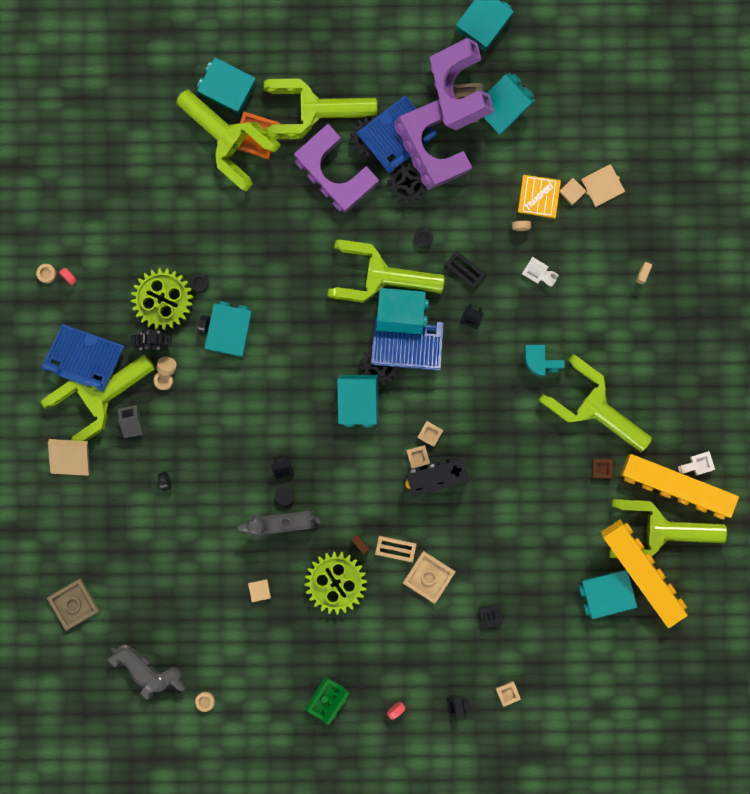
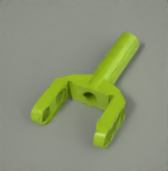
M268 79L263 82V90L271 94H301V124H275L266 127L265 130L275 139H302L320 118L376 117L377 115L376 98L319 99L301 79Z
M189 89L183 91L177 98V105L217 140L218 145L215 154L217 168L239 188L248 191L253 185L250 177L235 165L229 157L233 156L247 134L264 149L276 152L279 149L280 143L257 122L228 125Z
M335 240L334 248L343 253L371 257L366 282L367 291L336 287L328 289L327 297L365 303L380 288L385 286L439 294L443 292L444 275L391 268L386 265L372 244Z
M143 354L110 378L104 392L98 391L93 386L87 387L74 381H68L45 397L40 403L44 409H47L51 406H56L77 391L93 416L98 419L74 435L71 440L88 441L105 429L109 401L154 371L155 366L149 357Z
M572 354L568 361L572 364L573 368L594 382L597 387H594L576 410V415L552 397L542 394L538 400L566 422L596 419L640 453L643 452L650 444L652 437L607 404L604 376Z
M612 499V507L621 510L650 511L647 519L646 545H648V549H642L645 554L649 553L653 556L667 541L725 543L727 528L725 524L669 522L650 501ZM610 549V557L617 558L612 549Z

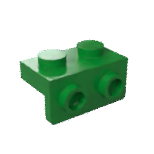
M325 676L306 705L305 710L321 719L325 724L330 725L337 717V712L341 706L346 703L349 692L344 686Z

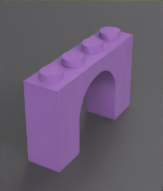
M466 38L430 57V68L435 78L434 85L439 95L438 102L443 112L442 119L447 127L458 130L494 112L490 95L481 90L462 99H457L454 94V82L458 74L463 69L481 61L478 43Z
M438 100L401 115L394 122L395 131L400 135L405 150L409 152L412 158L413 166L418 170L421 181L428 190L458 178L472 169L464 151L446 159H437L429 155L422 145V132L443 121V112Z
M327 124L294 153L296 158L294 162L301 170L305 168L308 172L307 177L314 184L317 182L321 186L319 190L326 198L328 196L334 201L332 204L339 212L342 210L346 213L379 184V179L367 166L346 183H333L324 177L321 171L322 160L341 142V137Z

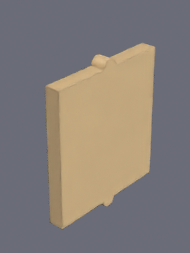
M611 164L581 179L587 191L586 195L590 196L595 207L625 192L619 181L620 177L616 175Z

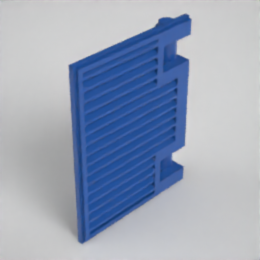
M406 95L357 132L358 136L388 173L411 157L409 152L405 150L400 135L396 133L394 122L399 116L416 110V107ZM432 127L426 129L427 134L421 137L423 146L437 136L436 130ZM393 155L395 159L389 162L386 158Z
M375 317L371 365L440 371L444 323L437 322V325L427 324V327H423L422 334L376 331L377 317Z
M62 324L41 370L54 372L57 376L87 387L93 386L98 391L104 392L125 346ZM54 360L56 362H59L60 365H54L52 364V361ZM94 376L101 377L102 380L99 381L93 378Z

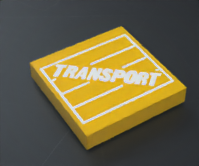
M523 175L518 213L555 219L561 180Z

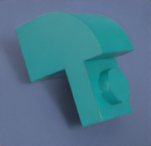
M545 345L524 346L526 367L534 375L544 377L545 369H548V373H558L560 369L565 368L564 360H545Z

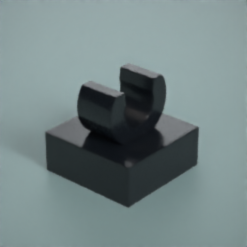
M469 304L464 310L460 323L478 330L484 314L482 313V308L480 307L477 311L472 309V304Z
M283 455L284 461L280 462L273 458L271 467L276 480L294 475L290 459L286 455Z
M498 604L479 608L483 628L502 624Z
M459 696L447 697L451 717H463V710L471 708L469 700H462Z

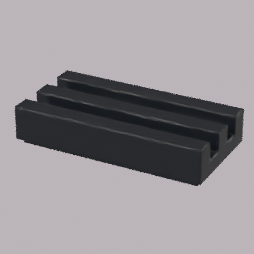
M457 250L444 265L473 290L486 275ZM458 257L464 263H466L470 268H472L476 273L480 275L479 278L472 274L455 258ZM454 263L475 281L474 284L450 264Z

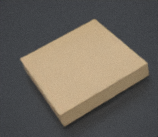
M49 439L48 450L51 474L89 476L88 441Z
M423 551L403 584L436 604L456 571Z

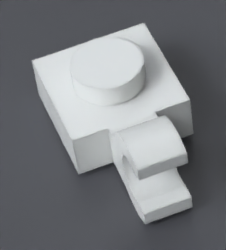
M534 257L531 258L522 273L536 283L542 280L551 287L559 276L553 271H547L549 266Z
M709 451L691 456V463L678 466L679 473L682 474L694 470L695 475H700L715 470Z

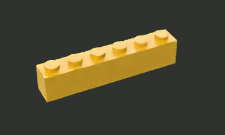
M628 454L620 476L625 477L623 480L633 485L635 482L643 484L641 487L651 492L653 489L660 491L659 495L669 499L671 496L678 498L677 502L687 506L689 503L696 505L695 509L704 513L707 510L714 512L713 516L722 520L725 517H732L739 499L737 495L633 454Z
M620 519L601 532L604 540L668 629L688 616L685 611L687 608L686 604L681 598L679 600L674 595L677 593L671 583L666 584L664 581L666 576L660 568L656 570L653 565L655 563L654 559L649 553H644L642 550L644 545L639 538L634 539L631 535L633 530L628 523L624 524Z

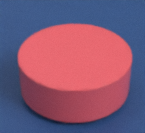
M66 268L59 271L60 275L71 286L77 282V279Z
M400 701L393 705L386 714L391 720H394L405 711L406 707Z

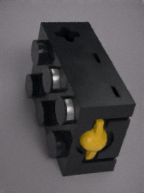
M457 456L446 459V464L440 465L439 462L428 464V469L421 470L420 467L410 469V474H406L407 480L405 485L410 489L412 497L466 483L469 482L463 459L459 460ZM454 465L460 469V472L457 473L458 476L450 472V470H453Z

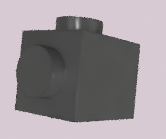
M137 405L118 409V421L124 438L143 435L142 419Z

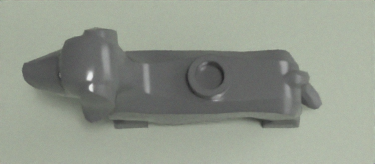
M314 510L267 516L253 514L251 520L238 526V530L243 533L253 534L255 539H259L264 534L316 528L315 522L319 524L321 521L314 515Z
M126 644L121 645L117 649L111 648V652L114 654L108 661L114 667L120 663L127 667L134 681L144 687L140 693L146 700L153 695V692H161L170 684L179 691L186 689L181 681L182 672L178 668L171 667L164 672H157L151 666L152 661L146 655L141 656L134 648Z

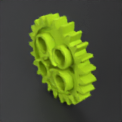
M159 268L156 274L151 270V276L144 273L145 280L138 278V281L141 283L140 286L134 285L137 292H131V294L136 299L131 300V302L136 304V306L132 309L134 311L139 310L136 317L143 316L141 322L144 324L148 321L149 328L155 324L156 330L159 329L160 325H162L163 330H166L167 325L174 329L173 323L176 322L178 325H181L179 319L186 320L184 314L191 313L187 307L193 306L189 300L193 299L194 296L188 295L192 288H186L189 283L188 281L181 282L183 280L182 275L176 278V271L170 274V270L167 268L165 273H163L162 269ZM156 282H162L163 287L160 291H154L153 289ZM179 290V298L171 299V292ZM147 291H150L160 297L164 296L168 301L176 303L178 307H173L163 301L160 304V301L157 298L148 295ZM148 299H153L154 306L147 309L145 302ZM165 307H170L172 311L168 317L162 315V310Z
M333 551L332 557L325 553L326 559L319 556V563L312 562L315 568H308V571L312 574L305 576V578L310 580V582L304 584L310 587L306 594L312 593L309 600H316L315 607L321 604V611L328 608V614H330L332 609H335L338 615L339 609H342L346 613V607L353 610L352 603L354 602L359 605L360 603L357 598H364L360 591L367 589L362 586L367 580L361 577L366 573L359 572L362 565L356 567L357 559L351 562L350 554L343 558V552H341L339 557H337L335 551ZM336 564H341L344 567V572L340 575L335 574L333 571V567ZM326 568H329L336 580H341L339 586L346 594L345 598L341 595L337 586H331L333 581L326 572ZM319 575H325L328 578L326 585H320L317 582ZM348 580L353 581L355 584L354 589L351 591H347L344 588V583ZM329 592H337L339 598L336 601H330L328 599Z

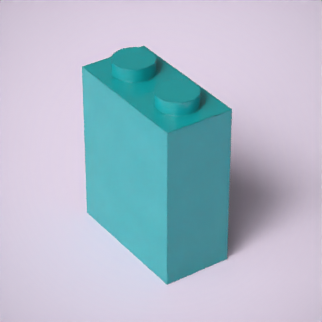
M474 0L456 24L455 30L465 38L478 43V47L486 52L508 23L514 11L504 1Z
M215 57L213 62L210 61L205 70L207 73L204 78L199 80L197 91L200 96L240 116L257 83L256 78Z
M511 73L505 74L487 93L491 97L494 112L484 118L499 135L504 133L536 102L531 90L524 88L520 84L521 80L519 77Z
M380 288L376 331L422 334L423 327H427L428 316H424V311H428L429 299H425L426 292Z
M219 301V304L214 303L205 349L244 357L253 315L249 307L238 305V308L230 307V303Z
M339 375L337 379L338 424H344V427H354L355 424L363 425V427L377 425L379 421L378 375Z
M626 569L580 580L579 592L581 597H585L586 604H583L586 616L589 615L591 619L637 608L631 581Z

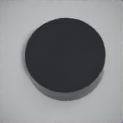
M419 229L415 233L414 242L419 248H427L432 244L433 235L428 229Z
M202 273L194 274L190 279V286L195 292L203 293L209 288V279Z
M202 315L200 317L197 328L199 334L207 335L210 316Z
M166 471L159 473L158 481L161 489L164 492L171 490L172 484Z
M282 486L277 489L275 499L281 505H289L294 500V492L290 487Z

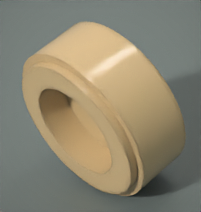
M531 221L512 222L513 231H528L531 229Z
M42 264L38 267L36 275L41 282L51 283L55 280L57 272L52 265Z
M162 357L158 360L157 371L160 374L169 376L175 372L176 362L174 359Z
M158 372L154 377V384L160 390H168L174 383L172 375L165 376Z
M201 692L195 699L197 709L202 712L210 711L215 704V698L210 692Z

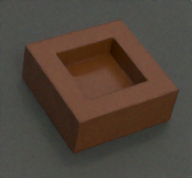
M592 459V478H612L613 459Z
M358 534L351 539L363 554L369 550V547Z

